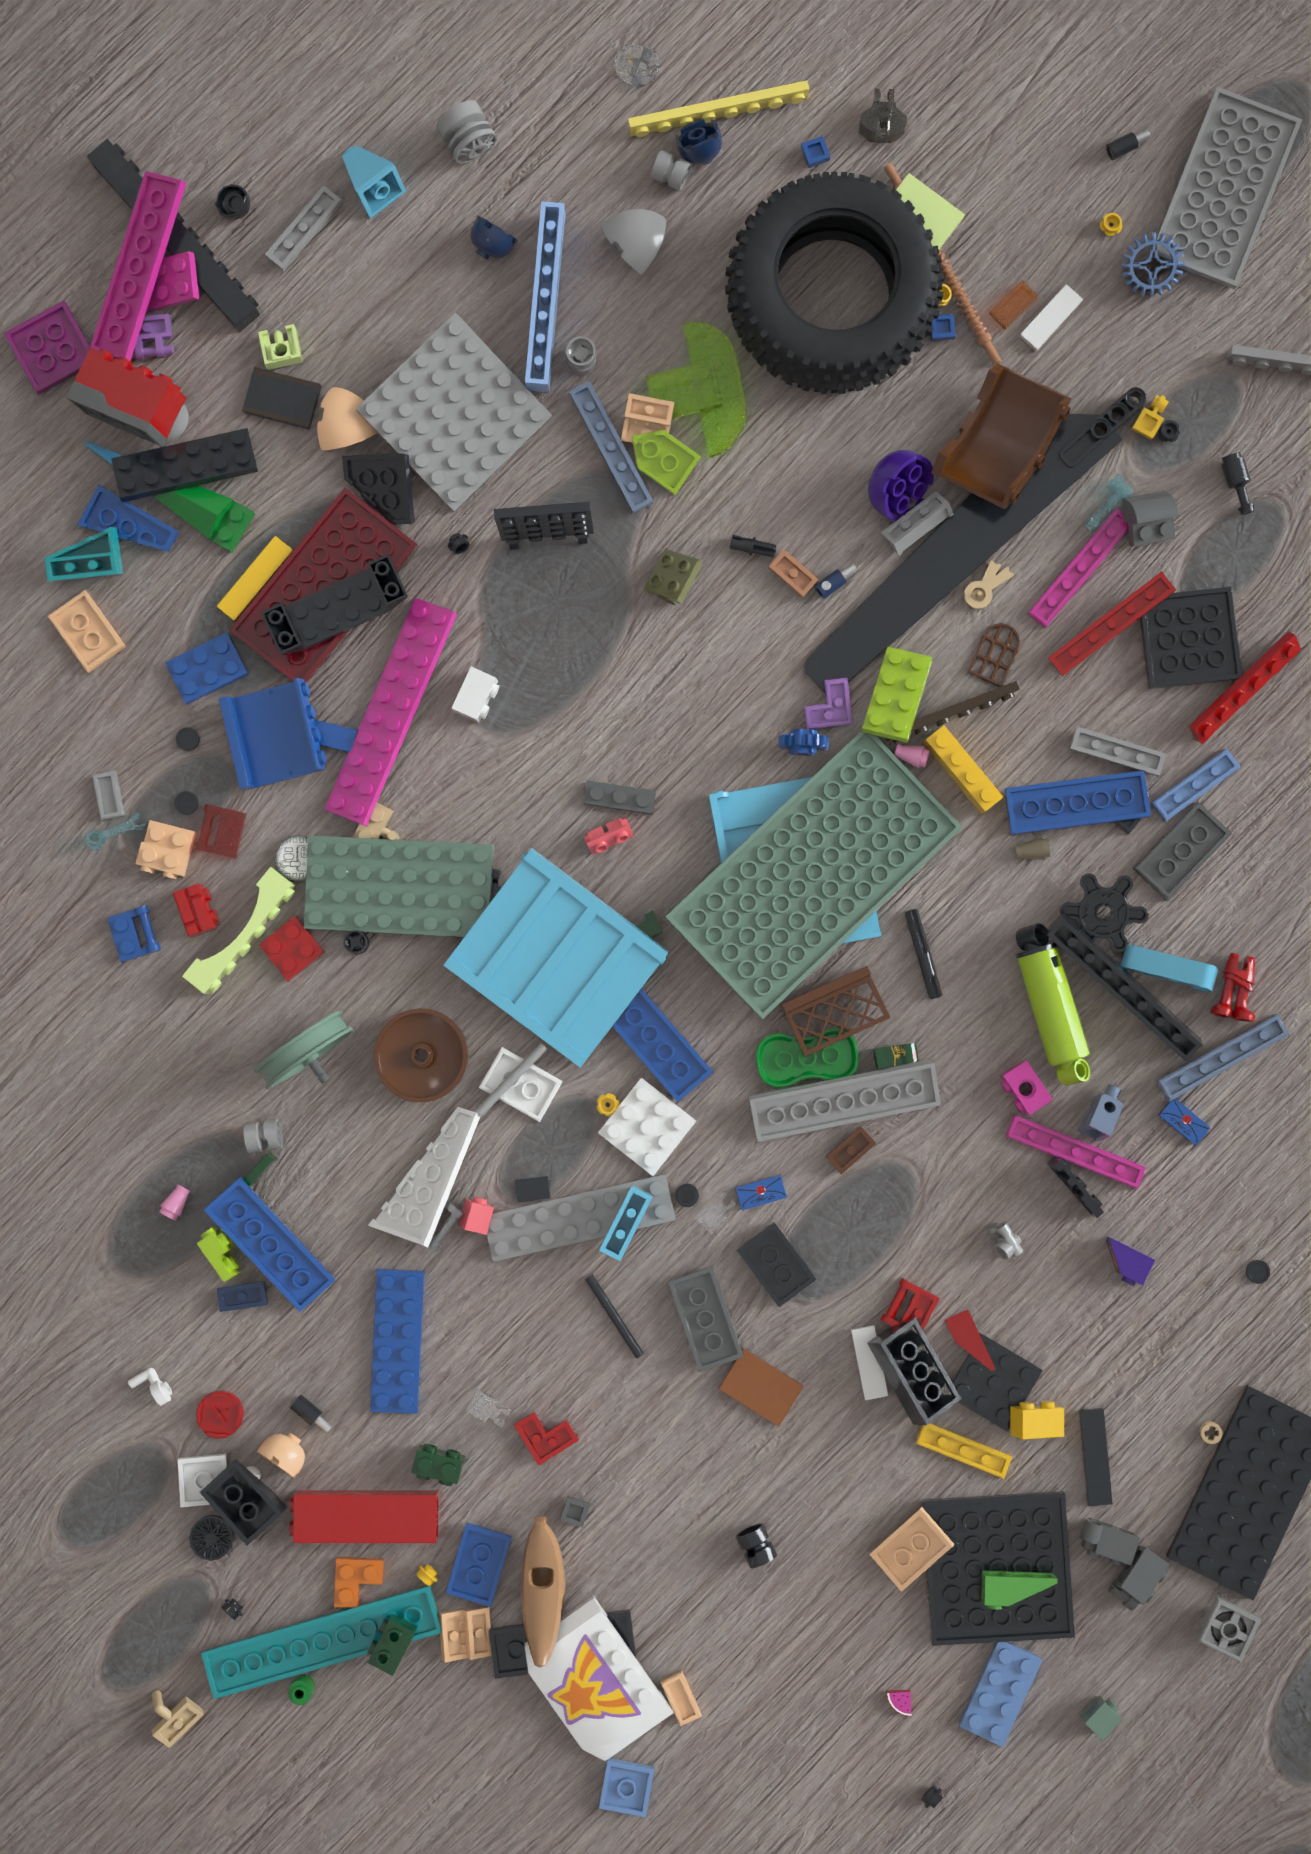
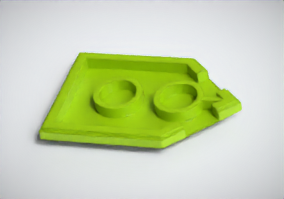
M665 430L632 435L637 469L676 495L701 456Z

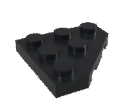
M409 453L342 456L344 480L350 486H354L361 493V496L373 508H376L392 525L415 523Z

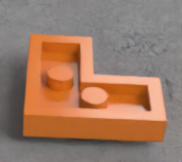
M337 1557L334 1607H357L359 1605L360 1584L382 1585L384 1580V1558Z

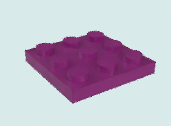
M65 301L54 305L4 333L38 395L78 374L90 349L88 341Z

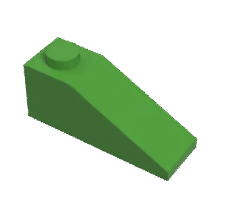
M982 1571L981 1600L989 1609H1002V1606L1013 1605L1056 1585L1057 1578L1053 1573Z

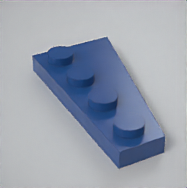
M101 485L97 486L77 524L78 526L99 532L109 527H117L119 538L167 552L170 551L180 533L128 501L122 503L117 494Z

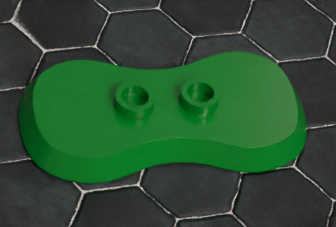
M832 1027L825 1029L823 1035L833 1039L838 1036L841 1028ZM843 1029L842 1034H844V1033H846V1032H848V1031L845 1030V1029ZM774 1033L766 1036L759 1042L755 1057L756 1068L761 1080L775 1088L788 1087L807 1078L831 1080L855 1074L859 1065V1049L856 1039L852 1035L805 1057L795 1036ZM814 1035L805 1037L803 1042L807 1050L817 1046L820 1037ZM822 1039L820 1044L828 1040Z

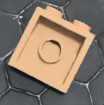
M150 820L144 842L141 841L135 864L141 866V871L153 874L155 870L163 871V876L177 879V875L185 877L196 832Z

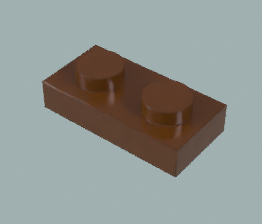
M859 1126L825 1157L842 1175L868 1152L876 1142Z

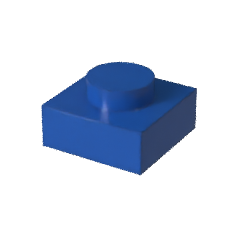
M823 136L801 143V149L808 168L830 161V154Z
M954 314L939 315L938 319H934L932 324H930L934 328L931 334L932 341L955 339Z

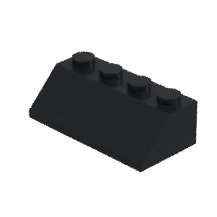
M911 1318L884 1330L867 1343L913 1424L927 1426L961 1400L960 1395L916 1318Z

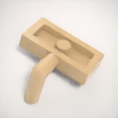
M376 803L367 827L359 824L352 838L379 839L382 836L390 840H399V835L395 831L385 828L393 810Z
M156 1690L152 1693L154 1711L163 1718L151 1730L152 1736L170 1748L204 1715L203 1709L185 1697L170 1711L163 1706L161 1692Z

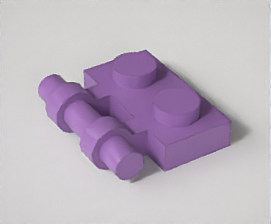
M169 314L144 317L132 358L145 360V357L157 356L158 358H165L166 355L174 354L173 345L164 346V340L173 339L171 316ZM155 341V347L144 348L143 342Z

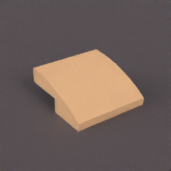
M629 393L621 441L633 443L632 435L665 430L669 433L675 402Z
M489 1607L438 1612L442 1630L440 1642L443 1662L446 1663L465 1658L473 1660L492 1656L489 1629L491 1628Z

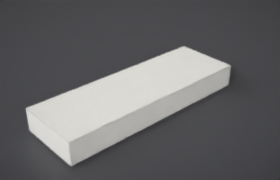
M1066 284L1019 337L1037 352L1081 304L1083 299Z
M870 1325L851 1329L864 1399L870 1400L888 1396L884 1372L867 1344L876 1337L875 1326Z

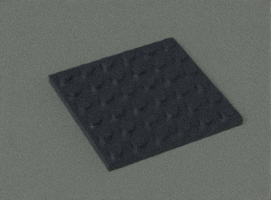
M1064 1491L922 1499L923 1509L954 1543L952 1548L927 1569L932 1646L1075 1638ZM982 1571L1053 1573L1057 1578L1056 1585L1013 1605L1002 1606V1609H989L981 1600Z

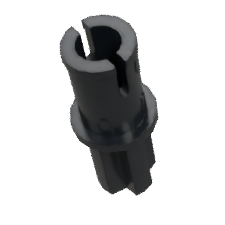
M734 534L730 543V549L750 553L749 555L754 553L774 557L777 548L775 544L756 540V537L751 539Z

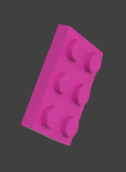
M188 251L163 258L146 313L199 300L194 253Z

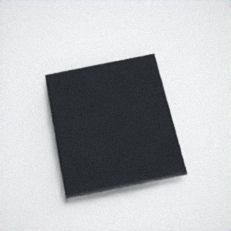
M548 1176L515 1180L518 1202L550 1198Z

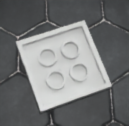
M641 1078L598 1133L654 1176L696 1120Z

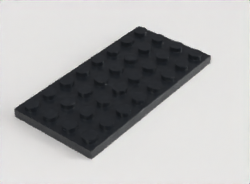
M1246 1385L1166 1557L1254 1601L1311 1480V1416Z

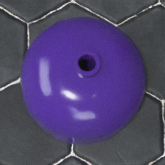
M897 450L884 456L873 469L868 483V495L873 508L882 516L897 521L925 500L922 497L926 493L928 485H933L934 474L931 473L933 470L931 462L910 450ZM909 497L918 500L910 509H908L910 504Z

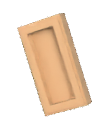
M682 1670L661 1680V1685L680 1726L702 1717Z

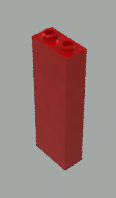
M297 1490L294 1497L290 1498V1512H293V1521L290 1522L289 1534L293 1536V1543H436L438 1540L439 1490Z

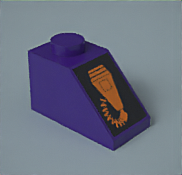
M1107 1237L1106 1243L1116 1272L1123 1275L1121 1280L1132 1286H1135L1136 1282L1143 1285L1155 1260Z

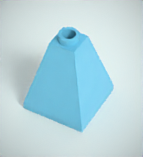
M357 145L354 148H348L344 152L342 158L355 191L370 219L406 192L397 169L392 162Z

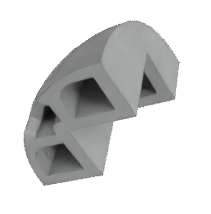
M632 209L610 217L601 226L609 242L618 247L622 252L621 257L642 275L655 258L662 244L666 230V220L662 215L650 210Z

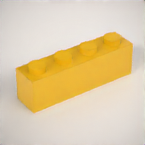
M945 725L923 742L924 746L930 750L933 757L981 815L1003 798L1001 793Z

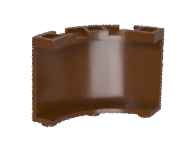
M997 363L988 370L985 381L977 396L980 402L975 412L970 411L960 426V436L957 440L952 438L938 453L931 473L1005 509L1010 503H1016L1021 490L1035 469L1042 467L1046 459L1044 454L1056 434L1061 421L1065 420L1069 415L1071 408L1068 405L1071 398Z

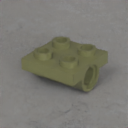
M664 549L644 590L656 595L669 604H682L703 563L696 558Z

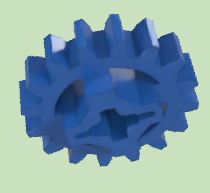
M793 729L789 735H779L778 748L788 749L790 755L814 756L818 750H828L829 737L825 735L819 736L817 730Z

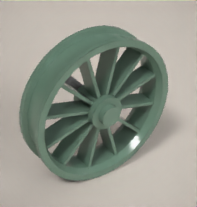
M341 1010L327 1016L304 1032L298 1033L288 1043L255 1067L253 1071L255 1074H261L267 1083L265 1086L267 1090L281 1084L308 1065L315 1075L318 1076L322 1084L330 1079L324 1073L317 1059L342 1042L354 1031L353 1027L348 1028L341 1018L343 1014Z

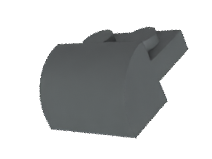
M1160 491L1122 498L1123 522H1128L1130 546L1175 539L1174 517L1179 515L1176 502L1170 493Z

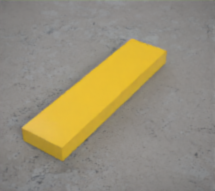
M274 536L217 607L236 622L290 556L293 549L277 536Z
M932 1423L927 1426L921 1425L915 1441L920 1446L1002 1479L1005 1478L1012 1460V1456Z

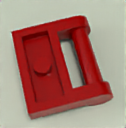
M901 1278L898 1283L900 1287L886 1314L883 1313L880 1320L893 1327L911 1318H916L920 1327L924 1330L940 1298ZM908 1290L914 1292V1295L899 1322L894 1317Z

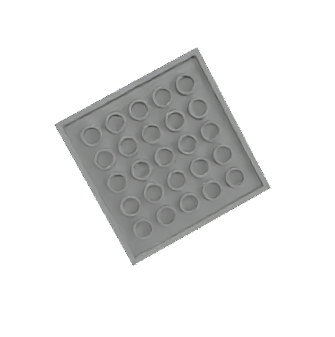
M456 312L356 408V411L397 453H409L410 467L453 512L552 417L551 413Z

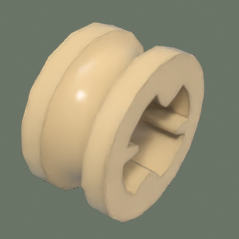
M1206 1421L1201 1425L1200 1436L1205 1442L1216 1444L1221 1440L1223 1433L1217 1423ZM1213 1426V1429L1217 1430V1434H1213L1212 1438L1209 1439V1436L1205 1435V1431H1208Z

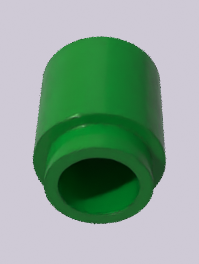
M302 1674L293 1680L288 1689V1697L292 1703L304 1705L310 1700L315 1691V1682L312 1677Z

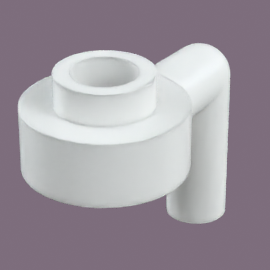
M148 1368L128 1380L129 1386L133 1389L149 1379L151 1394L160 1406L171 1400L172 1390L166 1382L163 1383L159 1380L154 1368Z

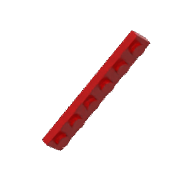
M1161 571L1048 657L1049 661L1063 677L1176 591L1175 587Z
M1288 631L1189 725L1196 741L1203 744L1297 655L1301 647L1295 634Z

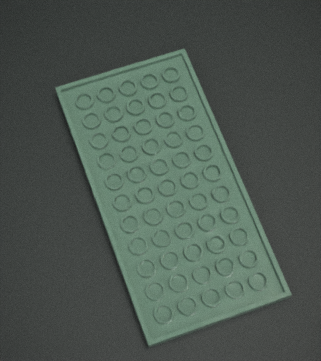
M861 731L665 918L763 1020L944 846L962 826L876 735Z

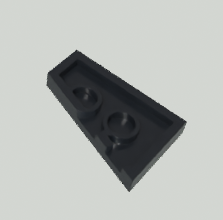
M1053 1157L1047 1162V1165L1093 1217L1098 1218L1104 1213L1101 1209L1103 1205L1094 1194L1090 1195L1085 1189L1087 1187L1086 1184L1071 1172V1167L1063 1158Z

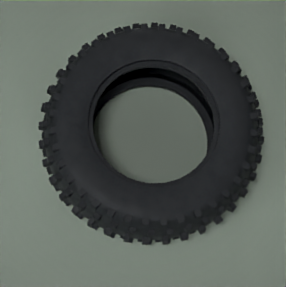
M823 172L822 177L818 173L813 174V178L811 175H807L804 179H797V184L794 181L788 182L787 185L781 187V193L778 189L771 193L772 195L767 198L768 203L762 200L758 204L755 216L750 214L745 220L746 230L741 229L736 234L735 240L739 242L738 247L734 246L729 252V258L733 259L729 267H726L725 276L730 277L728 285H725V294L730 295L728 296L729 304H727L728 313L733 312L731 314L734 330H737L738 337L742 338V345L746 346L745 348L748 353L754 351L752 357L760 366L766 364L767 371L776 378L779 374L783 376L782 380L786 384L792 386L794 382L798 383V388L809 392L810 387H812L814 392H821V394H827L828 390H831V393L845 394L846 389L848 392L854 391V389L858 392L863 390V385L865 388L871 386V382L874 386L880 384V380L886 378V374L889 377L895 375L900 364L907 366L911 362L912 358L910 355L913 351L916 353L921 351L924 346L921 340L924 337L931 336L934 328L930 324H932L934 319H938L940 310L936 308L939 307L944 292L939 291L942 289L944 275L940 273L942 271L941 255H937L939 253L938 245L932 246L931 244L933 239L931 229L925 230L923 226L925 223L924 217L921 213L915 215L913 212L915 207L909 200L904 203L901 200L902 194L895 189L890 192L887 190L888 185L879 180L873 183L871 182L872 178L865 177V175L860 174L859 178H855V173H848L847 176V172H841V176H838L837 172H831V175H829V172ZM822 240H840L862 248L877 261L885 275L889 294L887 303L873 318L853 328L840 330L826 329L805 321L786 302L778 280L782 267L795 252L802 247Z

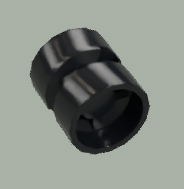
M763 1523L752 1525L736 1535L741 1549L746 1550L744 1556L750 1568L762 1566L777 1556L772 1542L767 1541L769 1535Z

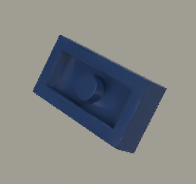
M265 1281L217 1288L220 1312L268 1305Z

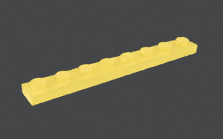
M808 81L628 118L630 137H644L655 131L667 132L671 128L679 126L683 128L689 123L704 119L705 123H710L711 120L716 118H733L740 113H756L760 109L768 107L776 109L783 104L791 102L799 104L808 99Z

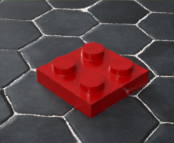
M297 916L291 918L259 944L287 981L293 979L325 953L309 931L304 929V925Z

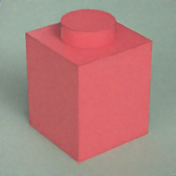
M474 1196L473 1200L465 1198L462 1209L465 1214L459 1220L458 1226L464 1230L487 1235L494 1207L487 1204V1199Z

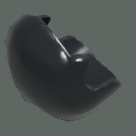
M230 184L224 186L218 192L215 205L219 214L224 218L238 220L248 213L250 197L240 185Z

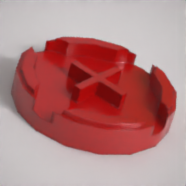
M224 1390L214 1391L206 1395L198 1404L196 1411L198 1426L201 1427L207 1436L215 1439L227 1438L234 1434L242 1425L244 1418V1408L240 1399L233 1393Z

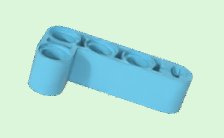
M1127 944L1121 966L1124 969L1189 985L1194 989L1209 993L1213 991L1218 973L1217 967L1210 964Z

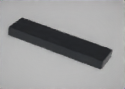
M1104 1409L1079 1410L1087 1504L1088 1506L1111 1505L1113 1502Z

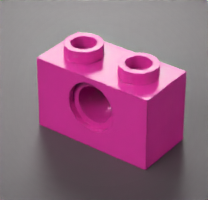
M1022 1060L1000 1075L1003 1080L1000 1082L1007 1094L1012 1093L1016 1099L1013 1103L1020 1113L1024 1112L1026 1115H1031L1053 1100L1027 1060ZM1026 1082L1030 1087V1091L1027 1095L1023 1096L1019 1092V1086L1021 1083Z

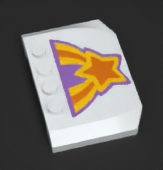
M594 1595L561 1617L558 1638L546 1666L540 1668L534 1666L528 1642L524 1643L529 1675L579 1746L584 1751L604 1761L674 1713L660 1690L658 1691L609 1621L606 1612Z

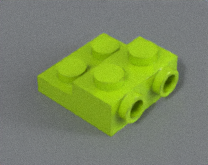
M215 1226L200 1235L202 1240L197 1245L223 1282L241 1273L239 1270L240 1264L233 1255L229 1256L228 1252L235 1248L232 1244L233 1241L222 1229Z

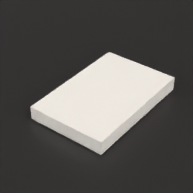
M501 1047L479 1088L491 1094L524 1059ZM532 1064L499 1099L540 1122L563 1081Z

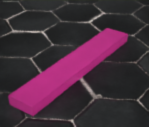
M1118 508L1114 510L1027 613L1042 627H1047L1129 530L1128 522H1123V512Z
M1013 1115L1005 1135L1008 1138L1058 1158H1063L1068 1162L1138 1189L1146 1169L1142 1165L1017 1115Z

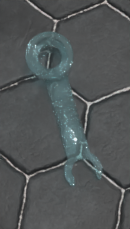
M1120 473L1107 485V488L1113 493L1112 496L1085 524L1090 531L1100 524L1121 498H1128L1135 491L1125 482L1126 479Z
M134 814L126 822L101 832L96 830L90 831L86 836L87 846L91 850L97 851L104 847L106 839L129 830L144 829L146 823L141 825L134 823L137 818L142 817V814ZM97 836L99 840L92 842L91 838Z

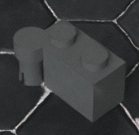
M1138 1546L1132 1565L1127 1564L1119 1575V1579L1123 1582L1121 1583L1118 1579H1115L1112 1582L1115 1587L1110 1586L1108 1591L1123 1601L1122 1604L1132 1611L1138 1604L1144 1605L1145 1602L1148 1603L1155 1594L1154 1588L1158 1582L1161 1583L1167 1576L1169 1564L1149 1548Z

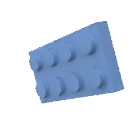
M1008 1641L995 1642L959 1721V1726L1003 1747L1041 1665L1042 1658Z

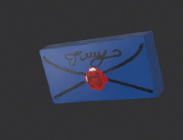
M1176 1098L1168 1102L1158 1114L1159 1117L1195 1146L1211 1128Z
M781 1175L735 1187L742 1210L787 1198Z

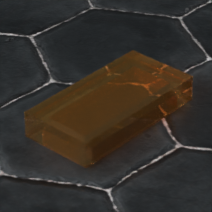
M1022 280L989 312V315L1005 330L1039 296Z

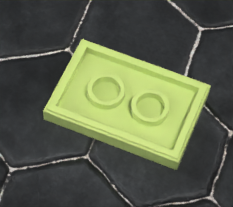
M909 173L896 190L902 194L901 200L904 203L909 200L913 204L915 215L922 214L925 221L923 224L925 230L931 229L933 233L931 244L932 246L938 245L940 250L962 221L965 214Z

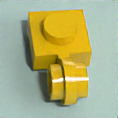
M1156 395L1150 405L1153 411L1144 407L1131 430L1152 441L1164 420L1157 412L1163 413L1169 402L1165 400L1166 397Z

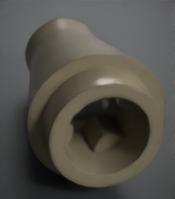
M1040 837L1024 844L1016 845L1017 859L1045 860V857H1051L1048 838L1042 839Z

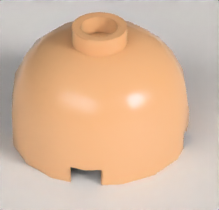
M280 1433L273 1434L267 1437L257 1450L260 1455L293 1478L300 1472L305 1460L304 1450L299 1445L301 1440L291 1433L287 1436Z

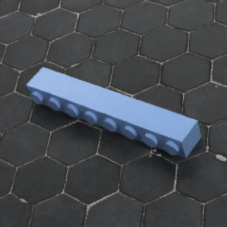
M541 201L525 385L529 391L550 392L565 226L564 203Z

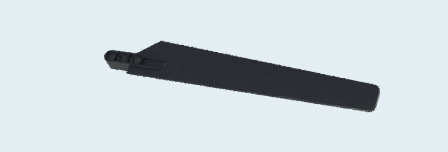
M1138 387L1129 389L1101 415L1069 414L1065 420H1062L1044 454L1046 459L1042 467L1035 469L1021 490L1015 504L1010 503L1009 506L1003 509L971 493L953 511L954 515L948 516L810 655L804 665L807 675L824 693V680L847 677L848 682L851 681L885 651L887 647L894 643L1119 444L1123 439L1117 431L1143 407L1146 401L1144 390ZM1136 397L1139 400V404H1131L1128 398ZM1113 412H1118V413H1120L1121 416H1122V419H1121V420H1115V419H1113L1112 416H1111V413H1113ZM1094 428H1102L1105 434L1102 436L1097 435L1094 432Z

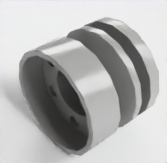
M467 100L451 107L440 117L436 125L444 142L449 144V150L453 153L455 161L459 164H467L482 157L491 150L497 141L495 131L492 130L490 123L485 121L482 109L474 100Z

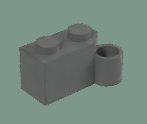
M1093 1518L1085 1520L1080 1538L1083 1539L1081 1545L1088 1549V1555L1099 1559L1101 1555L1110 1558L1109 1562L1118 1566H1123L1124 1563L1132 1565L1140 1540L1134 1532Z

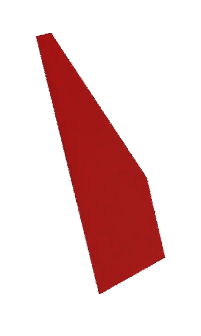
M968 1309L946 1319L945 1322L954 1341L989 1370H996Z

